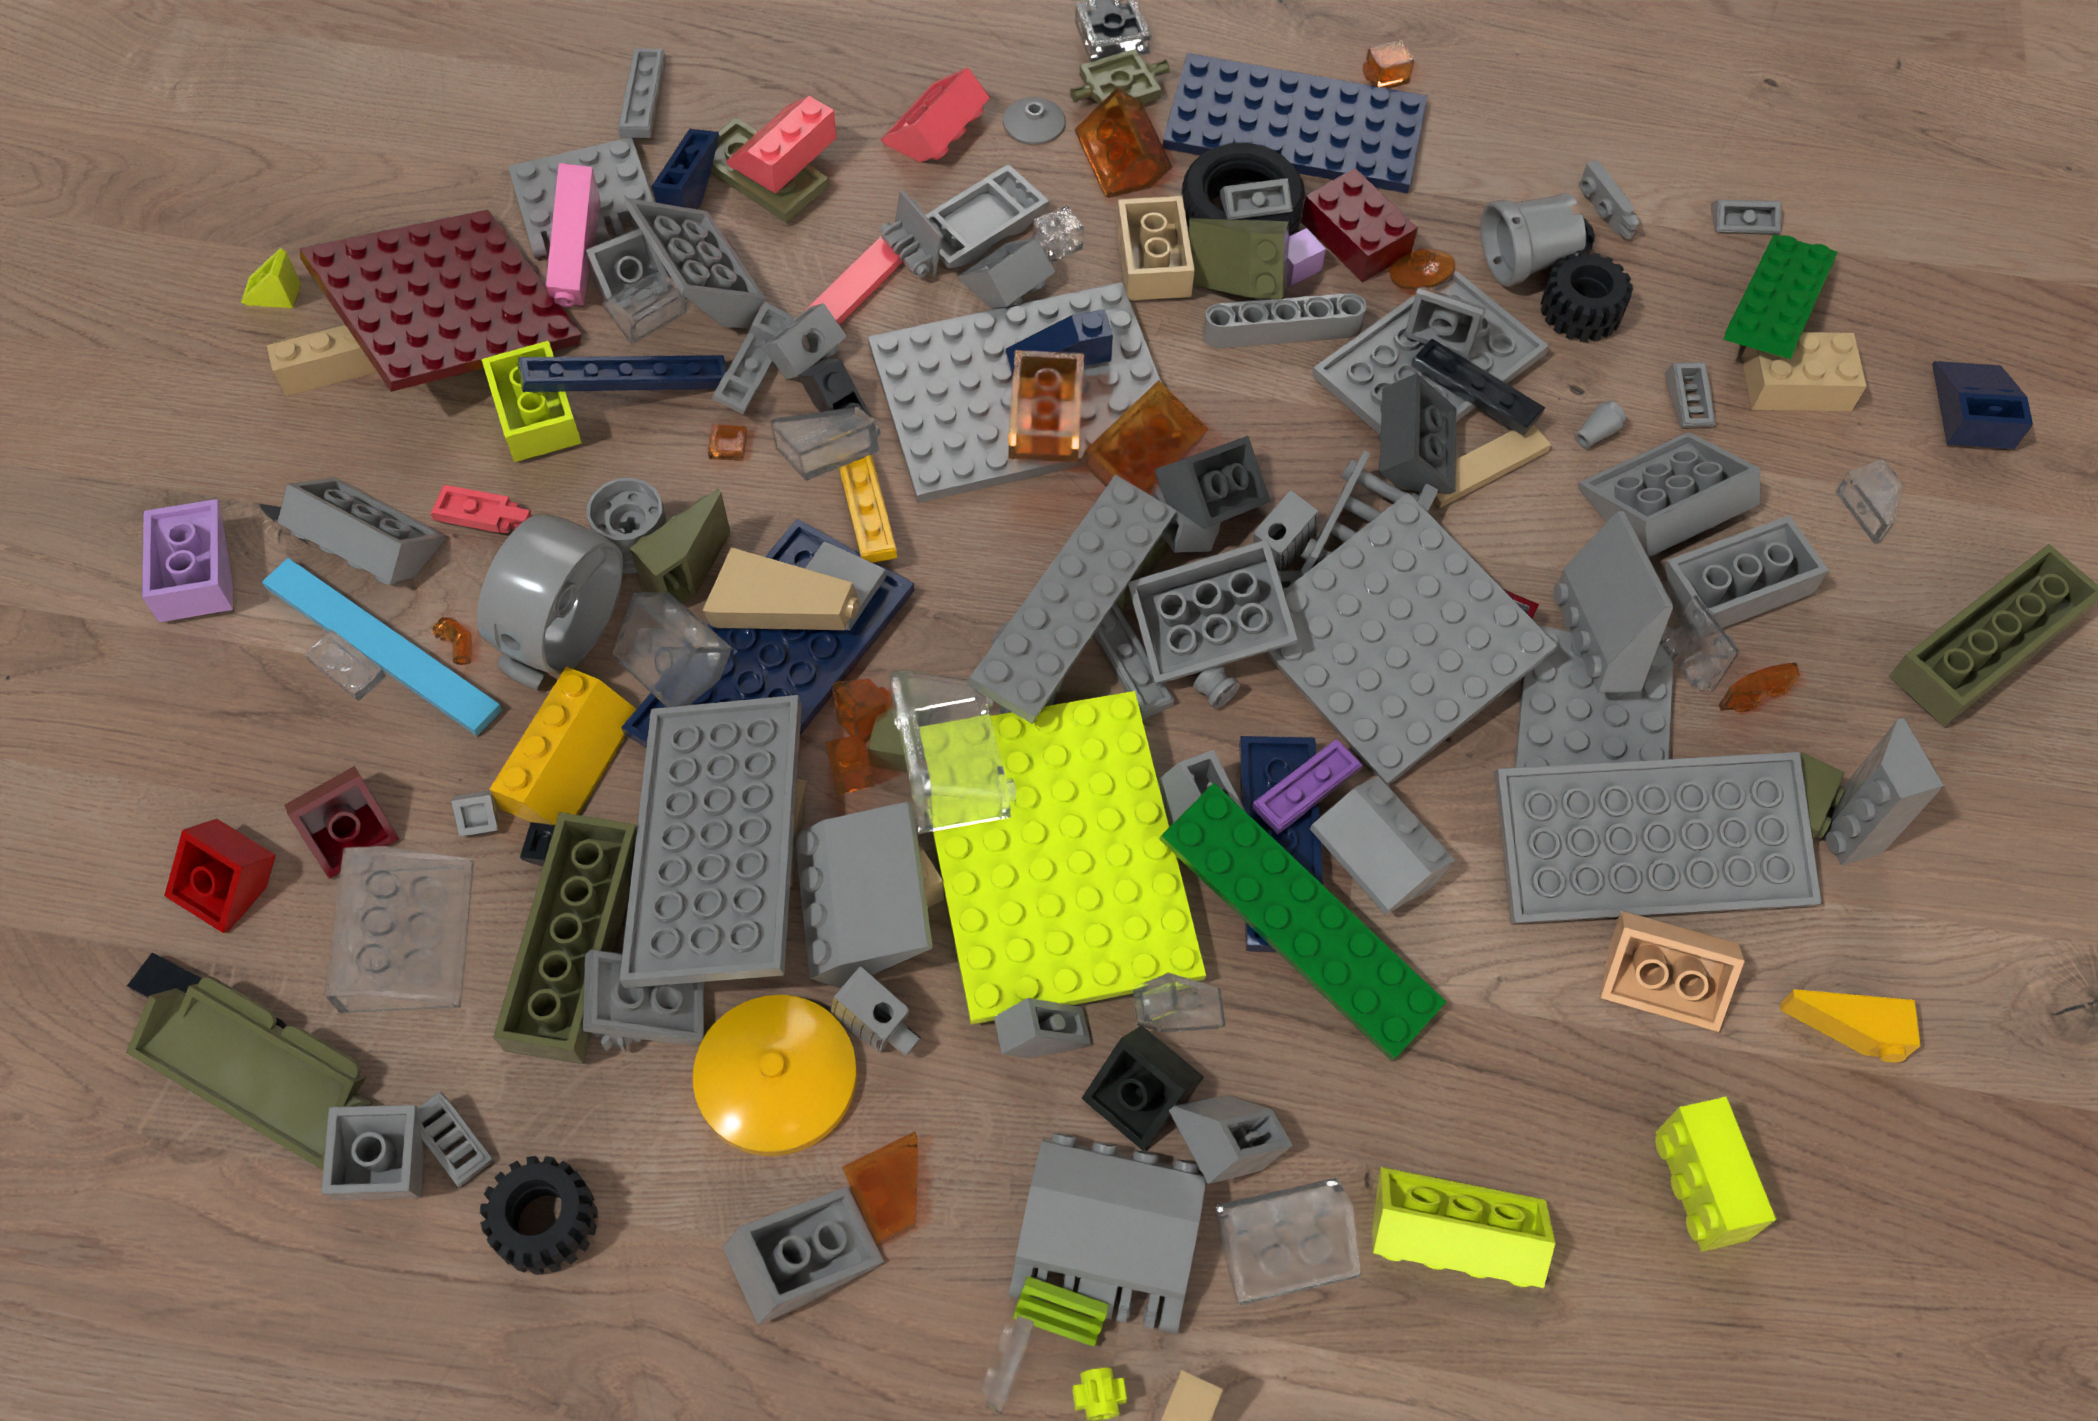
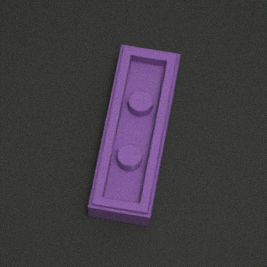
M1335 739L1255 800L1252 804V809L1278 835L1360 772L1363 764L1338 739Z

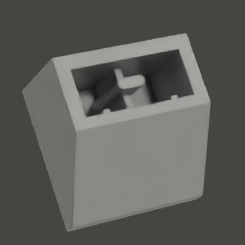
M1214 750L1179 762L1157 780L1169 827L1213 783L1244 810Z
M1229 1095L1176 1105L1169 1110L1208 1184L1263 1171L1293 1146L1273 1109Z

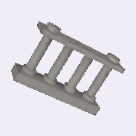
M1364 450L1357 462L1350 460L1341 476L1342 479L1346 480V483L1316 540L1310 538L1301 554V557L1306 559L1300 572L1307 573L1315 561L1320 562L1331 554V552L1323 548L1329 534L1346 542L1357 533L1336 522L1342 508L1368 522H1371L1382 513L1350 496L1356 482L1394 503L1406 494V492L1363 470L1370 455L1369 452ZM1426 483L1418 495L1412 492L1411 496L1428 512L1438 489Z

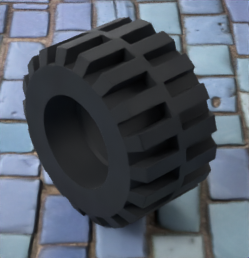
M1579 252L1578 256L1574 254L1567 255L1565 260L1560 259L1555 267L1552 268L1541 299L1542 315L1546 316L1545 321L1548 325L1555 326L1554 331L1558 334L1561 332L1566 334V338L1569 339L1575 337L1579 338V341L1587 342L1589 338L1593 341L1600 340L1602 336L1607 338L1612 335L1613 330L1616 331L1631 299L1633 284L1629 283L1631 280L1629 274L1623 273L1624 268L1620 264H1614L1613 259L1600 257L1598 253L1588 255L1586 252Z
M536 1156L527 1157L526 1165L521 1166L518 1161L513 1162L509 1165L512 1171L507 1175L500 1171L494 1177L498 1182L495 1188L488 1186L484 1193L489 1203L481 1204L480 1214L485 1218L484 1221L480 1222L482 1232L488 1237L486 1240L494 1251L516 1270L525 1273L529 1269L534 1275H543L544 1268H548L552 1273L562 1270L561 1262L566 1260L571 1265L578 1260L574 1255L578 1249L584 1252L590 1245L586 1239L587 1235H595L597 1226L593 1222V1218L598 1217L597 1207L593 1203L595 1200L594 1196L578 1172H575L563 1160L559 1164L554 1157L545 1156L543 1162H540ZM542 1196L561 1198L560 1215L552 1227L537 1235H523L519 1233V1217L523 1209L531 1201Z

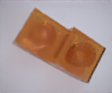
M1797 663L1770 666L1741 678L1730 686L1719 703L1720 711L1735 710L1736 712H1747L1756 708L1765 694L1769 697H1777L1788 693L1800 676Z

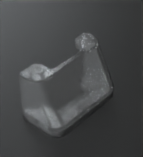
M899 670L889 672L891 707L894 723L897 729H899L909 774L911 795L916 808L915 821L918 834L1011 818L1010 802L1017 800L1013 778L1006 779L989 712V709H993V700L968 686L969 679Z

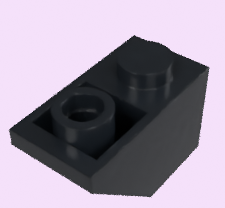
M824 359L798 375L813 405L842 436H847L872 420L841 359Z

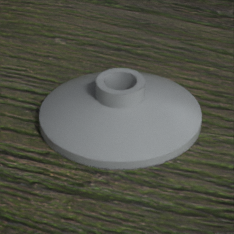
M1028 97L1017 100L1007 108L1004 113L1003 124L1008 135L1014 140L1028 145H1041L1053 141L1062 133L1065 126V116L1062 109L1054 102L1040 97Z

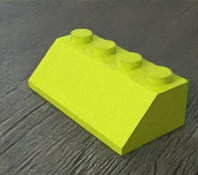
M1380 1167L1372 1227L1373 1254L1382 1255L1384 1258L1392 1261L1408 1260L1422 1263L1436 1270L1447 1268L1462 1271L1475 1278L1491 1277L1506 1280L1519 1287L1535 1286L1544 1288L1555 1247V1239L1546 1200Z

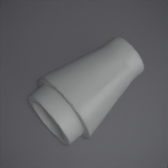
M1613 401L1598 404L1581 429L1575 433L1576 441L1583 448L1589 449L1595 443L1620 431L1623 428V423L1626 421L1624 411Z

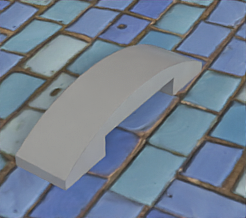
M764 301L741 348L714 392L713 400L744 414L773 362L762 346L794 320V316Z

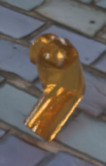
M440 618L433 625L434 636L436 638L440 637L442 641L448 639L453 643V663L457 665L471 663L472 635L470 631L454 618Z

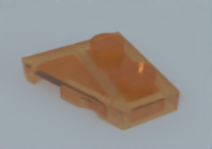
M915 1132L842 1167L843 1173L877 1246L916 1227L918 1137Z

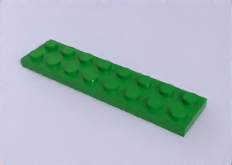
M1215 783L1159 838L1166 847L1389 1060L1396 1059L1446 1003L1434 989Z

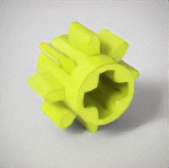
M1096 1368L1080 1373L1081 1384L1073 1385L1072 1389L1075 1411L1085 1409L1088 1421L1105 1420L1119 1416L1118 1404H1125L1127 1400L1124 1378L1114 1379L1112 1368Z

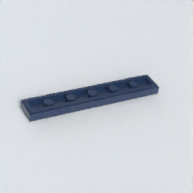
M723 355L518 357V371L523 392L717 389L727 371Z

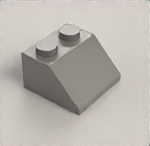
M1036 237L1003 244L960 274L958 278L962 284L990 308L1019 305L1023 301L1021 296L1028 291L1032 293L1047 284L1045 279L1055 273V270Z
M1423 286L1419 287L1415 294L1404 337L1427 344L1432 338L1460 356L1468 358L1480 330L1486 307L1444 294L1440 291Z
M416 1105L329 1107L321 1194L336 1201L421 1198L424 1149Z

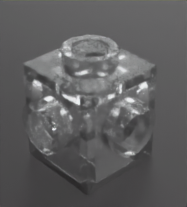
M1067 205L1034 219V234L1031 238L1037 237L1050 263L1061 258H1067L1071 254L1083 249L1084 226Z

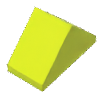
M279 248L249 277L241 303L247 306L294 307L301 282L285 250Z

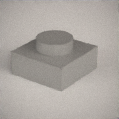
M490 790L453 796L451 802L459 837L498 831L500 824L494 797Z

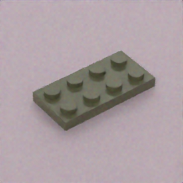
M736 117L718 131L720 138L710 172L787 223L829 187V177L808 164L775 194L727 165L726 160L758 132Z

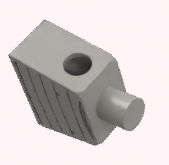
M1290 490L1255 530L1253 543L1268 539L1277 571H1286L1301 557L1310 538L1317 539L1318 510Z
M861 966L833 998L830 1013L842 1026L877 1052H882L887 1044L890 1043L907 1057L921 1039L917 1033L905 1024L910 1011L908 1007ZM876 1019H884L887 1023H880Z

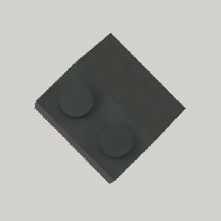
M1141 1025L1119 1040L1081 1099L1137 1147L1145 1151L1172 1121L1173 1117L1169 1110L1173 1106L1186 1104L1204 1076Z

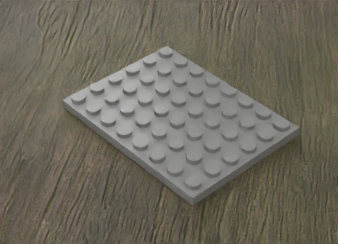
M1122 282L1026 302L1017 306L998 308L868 336L869 348L917 503L1176 445L1182 441V433ZM1105 309L1113 334L1111 361L1013 379L1006 356V348L1071 315Z

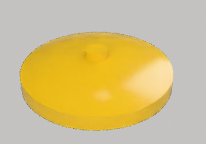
M767 995L753 998L726 1012L712 1025L704 1036L693 1065V1090L697 1105L706 1123L727 1144L743 1152L759 1156H783L797 1153L817 1144L828 1136L847 1113L852 1103L857 1083V1064L854 1049L841 1023L829 1011L815 1002L791 995Z

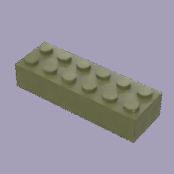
M2048 544L1909 651L1889 677L1940 724L1946 727L2083 618L2098 602V585Z
M559 812L493 1035L494 1040L505 1052L584 1064L592 1032L583 1031L585 954L590 949L614 953L629 899L637 833L636 824Z

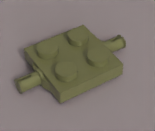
M1131 49L1080 65V76L1086 85L1070 89V95L1073 102L1091 97L1097 102L1106 116L1160 99L1161 88L1155 80V76L1169 73L1170 66L1166 59L1150 65L1140 57L1136 49Z

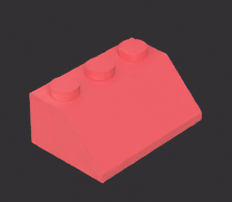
M967 67L932 83L881 138V141L884 145L919 162L931 158L938 160L949 151L947 145L951 141L960 138L966 132L965 125L977 119L984 112L982 106L990 97Z
M811 96L786 106L726 160L727 165L776 194L837 138L834 110Z

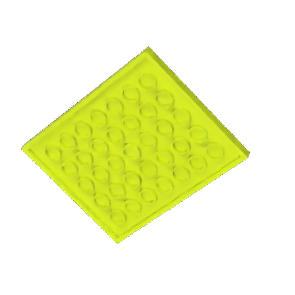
M1135 691L1045 706L1033 724L1010 712L913 729V737L971 1025L993 1021L995 1016L1027 998L1056 1002L1058 1004L1076 1005L1205 980L1206 972L1177 856L1159 840L1161 835L1169 828Z

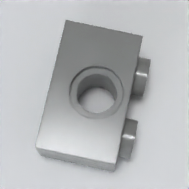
M822 303L806 309L762 347L784 378L789 379L798 377L799 374L814 366L821 358L827 359L834 355L840 349L838 344L847 336L825 304ZM804 337H806L810 343L809 352L804 348Z

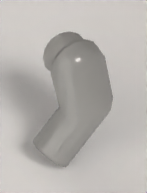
M505 654L498 658V668L514 681L538 691L545 674Z

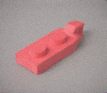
M443 485L430 513L434 521L497 533H509L510 529L514 531L522 522L532 517L530 510L520 508L508 496L450 485Z

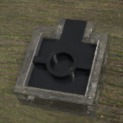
M1086 0L1084 3L1076 4L1075 24L1090 62L1131 49H1136L1140 56L1149 54L1151 35L1137 0Z

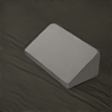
M1288 178L1225 186L1220 190V197L1227 220L1293 211Z
M1717 200L1711 204L1715 233L1780 234L1782 201Z

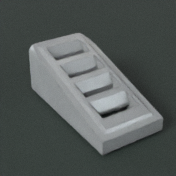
M1706 362L1673 363L1666 370L1665 376L1680 427H1714L1716 422ZM1683 380H1691L1692 384H1684ZM1685 391H1695L1696 395H1686ZM1687 402H1698L1699 406H1687ZM1689 413H1702L1703 418L1690 419Z
M443 1092L437 1093L418 1107L422 1140L459 1188L494 1162ZM455 1123L456 1127L438 1141L434 1140L435 1136ZM462 1137L467 1139L448 1155L444 1153L446 1149ZM473 1149L477 1152L474 1157L458 1169L454 1167V1163Z

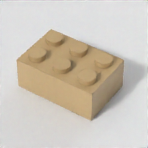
M1183 196L1118 199L1116 228L1124 286L1129 301L1191 297L1194 265Z
M1803 332L1791 359L1746 347L1741 356L1752 410L1852 411L1867 387L1854 333Z

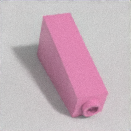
M559 163L546 289L548 295L554 298V302L560 306H584L590 272L585 249L594 246L601 199L593 167Z

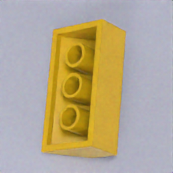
M566 666L489 789L499 809L529 822L556 825L559 812L579 815L626 736L623 734L621 727L635 712L636 708L601 680Z

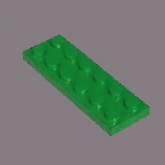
M1773 234L1726 329L1723 340L1791 359L1831 271L1838 251L1831 250L1823 244H1808L1797 241L1792 236Z

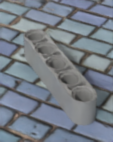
M1345 293L1214 304L1207 309L1205 314L1203 339L1210 347L1230 348L1351 338L1358 335L1361 331L1366 311V302L1357 294Z

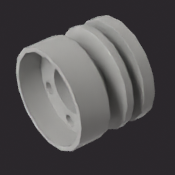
M618 478L598 488L592 494L587 504V520L590 529L601 534L620 549L623 559V573H637L630 547L635 545L641 537L650 535L667 522L663 502L657 490L643 480Z

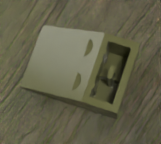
M719 489L708 496L701 497L692 507L680 515L671 517L665 525L650 535L641 537L635 545L630 547L641 587L667 615L697 594L730 534L722 492Z

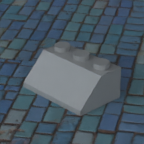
M1379 776L1353 788L1310 827L1314 835L1385 915L1434 888L1455 861L1442 844L1435 839Z

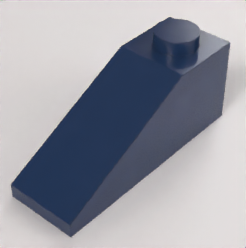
M697 129L688 130L652 185L656 203L698 210L704 198L720 138L718 132Z
M1105 309L1071 315L1006 348V356L1013 379L1111 361L1113 334Z

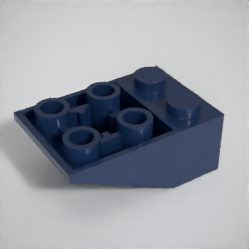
M1934 361L1932 366L1946 444L2015 449L2032 427L2033 421L2028 397L2001 365Z

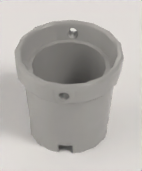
M1562 193L1514 203L1511 200H1499L1489 202L1486 205L1481 217L1483 252L1494 278L1502 286L1511 287L1519 284L1530 274L1554 266L1560 259L1565 260L1567 255L1574 254L1578 256L1579 253L1576 251L1585 248L1586 229L1582 213L1573 214L1570 206L1578 204L1573 196L1569 193Z

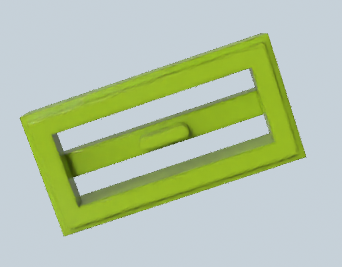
M1027 1276L1014 1311L1013 1319L1095 1347L1098 1334H1100L1103 1321H1105L1109 1304ZM1029 1295H1033V1296H1036V1297H1038V1298H1041V1299H1044V1300L1053 1302L1054 1304H1051V1303H1048V1302L1039 1300V1299L1034 1298V1297H1031V1296H1029ZM1070 1309H1073V1310H1076V1311H1078V1312H1081V1313H1084V1314L1093 1316V1317H1095V1318H1091V1317H1088V1316L1079 1314V1313H1077V1312L1071 1311Z

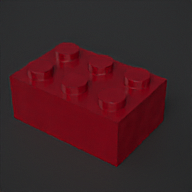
M1356 168L1307 194L1305 197L1301 223L1361 282L1368 280L1411 255L1418 227Z

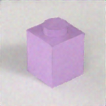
M1307 228L1288 237L1287 284L1290 287L1322 271L1326 248Z

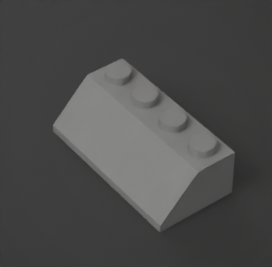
M335 477L287 484L277 522L290 529L292 535L318 544L320 550L346 559L348 565L374 574L376 580L385 584H396L399 581L413 579L441 547L446 538V535Z
M1790 515L1671 558L1665 563L1673 611L1692 640L1812 595L1829 572Z
M1905 718L1898 719L1852 774L1842 787L1845 790L1839 803L1832 809L1830 814L1832 820L1825 833L1826 843L1829 850L1837 856L1841 866L1882 854L1944 787Z

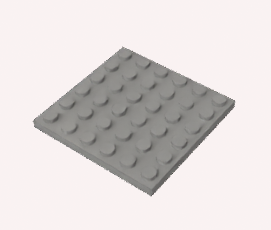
M1406 493L1284 590L1299 642L1265 652V654L1369 769L1389 786L1555 652L1558 645L1409 493Z

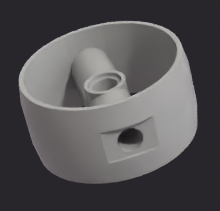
M546 513L536 514L528 518L505 540L486 574L477 608V625L481 637L501 653L535 669L553 674H562L566 666L574 668L594 647L606 628L615 608L623 577V559L620 549L601 534L568 519Z

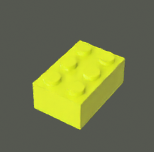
M549 341L482 359L503 433L514 462L582 443L565 391H522L518 371V357H554Z
M1727 1096L1679 1107L1655 1132L1657 1135L1655 1144L1658 1154L1663 1160L1667 1161L1672 1174L1670 1182L1673 1193L1678 1200H1682L1687 1214V1230L1691 1238L1698 1242L1701 1252L1747 1242L1776 1220Z

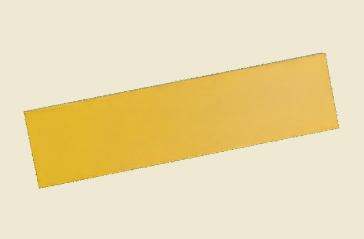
M871 452L837 458L860 557L871 563L897 558V550Z

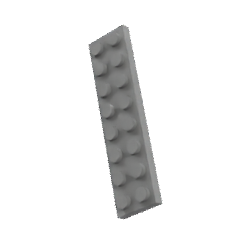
M1115 475L969 677L967 685L1033 724L1173 520L1176 510Z

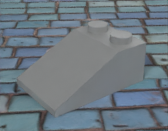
M848 1186L740 1226L723 1246L757 1325L794 1311L884 1263Z

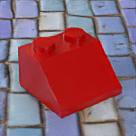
M219 819L183 829L164 896L218 931L226 933L230 931L267 888L276 855Z

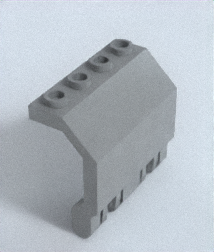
M1053 1133L1052 1139L1044 1137L1030 1185L1009 1297L1019 1299L1026 1277H1033L1035 1267L1039 1268L1037 1279L1046 1283L1049 1271L1066 1274L1064 1287L1062 1288L1072 1292L1076 1277L1081 1278L1078 1294L1109 1304L1105 1319L1111 1320L1117 1287H1123L1116 1321L1126 1323L1132 1305L1130 1302L1132 1289L1150 1293L1148 1305L1145 1307L1143 1316L1144 1327L1154 1328L1159 1298L1164 1296L1159 1331L1177 1335L1206 1186V1179L1203 1173L1199 1171L1197 1163L1175 1159L1173 1166L1158 1162L1159 1155L1145 1151L1134 1150L1132 1157L1118 1154V1146L1094 1141L1091 1148L1077 1145V1137L1067 1134Z

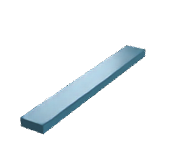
M287 558L262 581L268 591L475 736H478L502 711L498 702L291 559Z

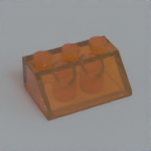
M1118 87L1074 129L1101 190L1107 198L1149 189L1173 168L1142 102Z

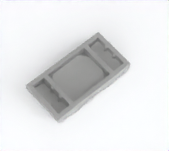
M1007 164L930 211L925 216L930 222H934L939 227L943 235L939 259L950 269L978 261L1001 239L1021 234L1049 207V200L1014 168Z

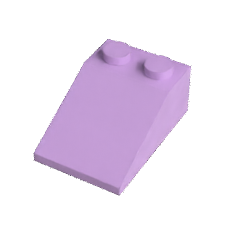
M218 499L144 511L142 598L158 622L233 610V580Z

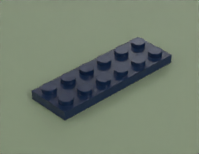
M1240 736L1241 804L1245 812L1323 885L1321 841L1310 830L1312 824L1320 818L1319 803L1278 835L1252 809V804L1255 800L1316 755L1315 738ZM1245 922L1246 951L1276 952Z

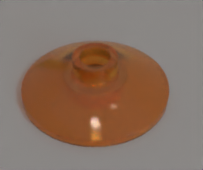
M1419 249L1400 257L1392 264L1389 272L1390 279L1396 286L1403 289L1417 290L1422 286L1433 288L1443 284L1452 277L1455 272V261L1451 255L1444 251Z

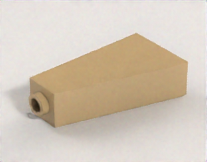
M731 547L706 601L703 612L710 625L716 628L845 630L849 618L854 619L858 613L860 599L852 582Z

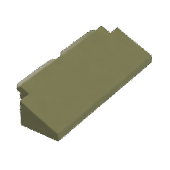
M205 977L198 984L190 985L186 993L175 988L149 995L126 1053L321 1170L324 1169L329 1107L372 1106L373 1104L356 1094L367 1078L360 1074L361 1066L357 1060L296 1025H290L284 1029L276 1025L277 1018L274 1012L214 977Z

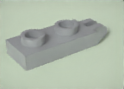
M1598 159L1586 163L1579 184L1582 193L1589 198L1600 217L1605 219L1616 234H1621L1626 239L1633 238L1639 224V219L1633 213L1634 206Z

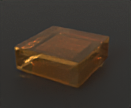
M712 424L707 451L709 459L743 461L748 434L746 426Z

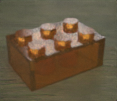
M1015 350L1008 433L1009 459L1078 463L1084 354Z
M1158 380L1085 450L1080 462L1105 487L1117 475L1148 493L1153 488V485L1158 483L1154 469L1183 459L1201 442L1208 428Z

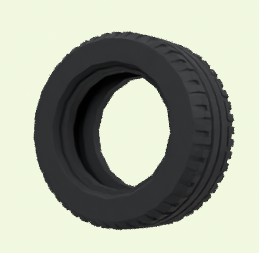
M1247 142L1229 143L1206 151L1190 165L1182 184L1181 196H1183L1188 233L1190 218L1227 219L1225 212L1221 211L1211 202L1212 199L1220 196V190L1223 187L1288 178L1292 212L1237 220L1288 221V237L1299 231L1305 198L1304 183L1299 172L1286 157L1273 149L1259 144Z

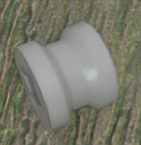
M1223 666L1203 671L1193 685V688L1199 694H1205L1208 697V703L1214 709L1225 705L1240 687V683L1234 677H1228L1225 674Z

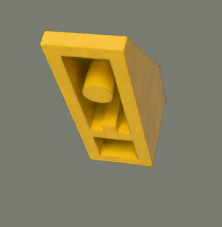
M1793 989L1780 1002V1010L1864 1056L1880 1057V1060L1883 1062L1895 1063L1904 1061L1920 1047L1915 1000Z

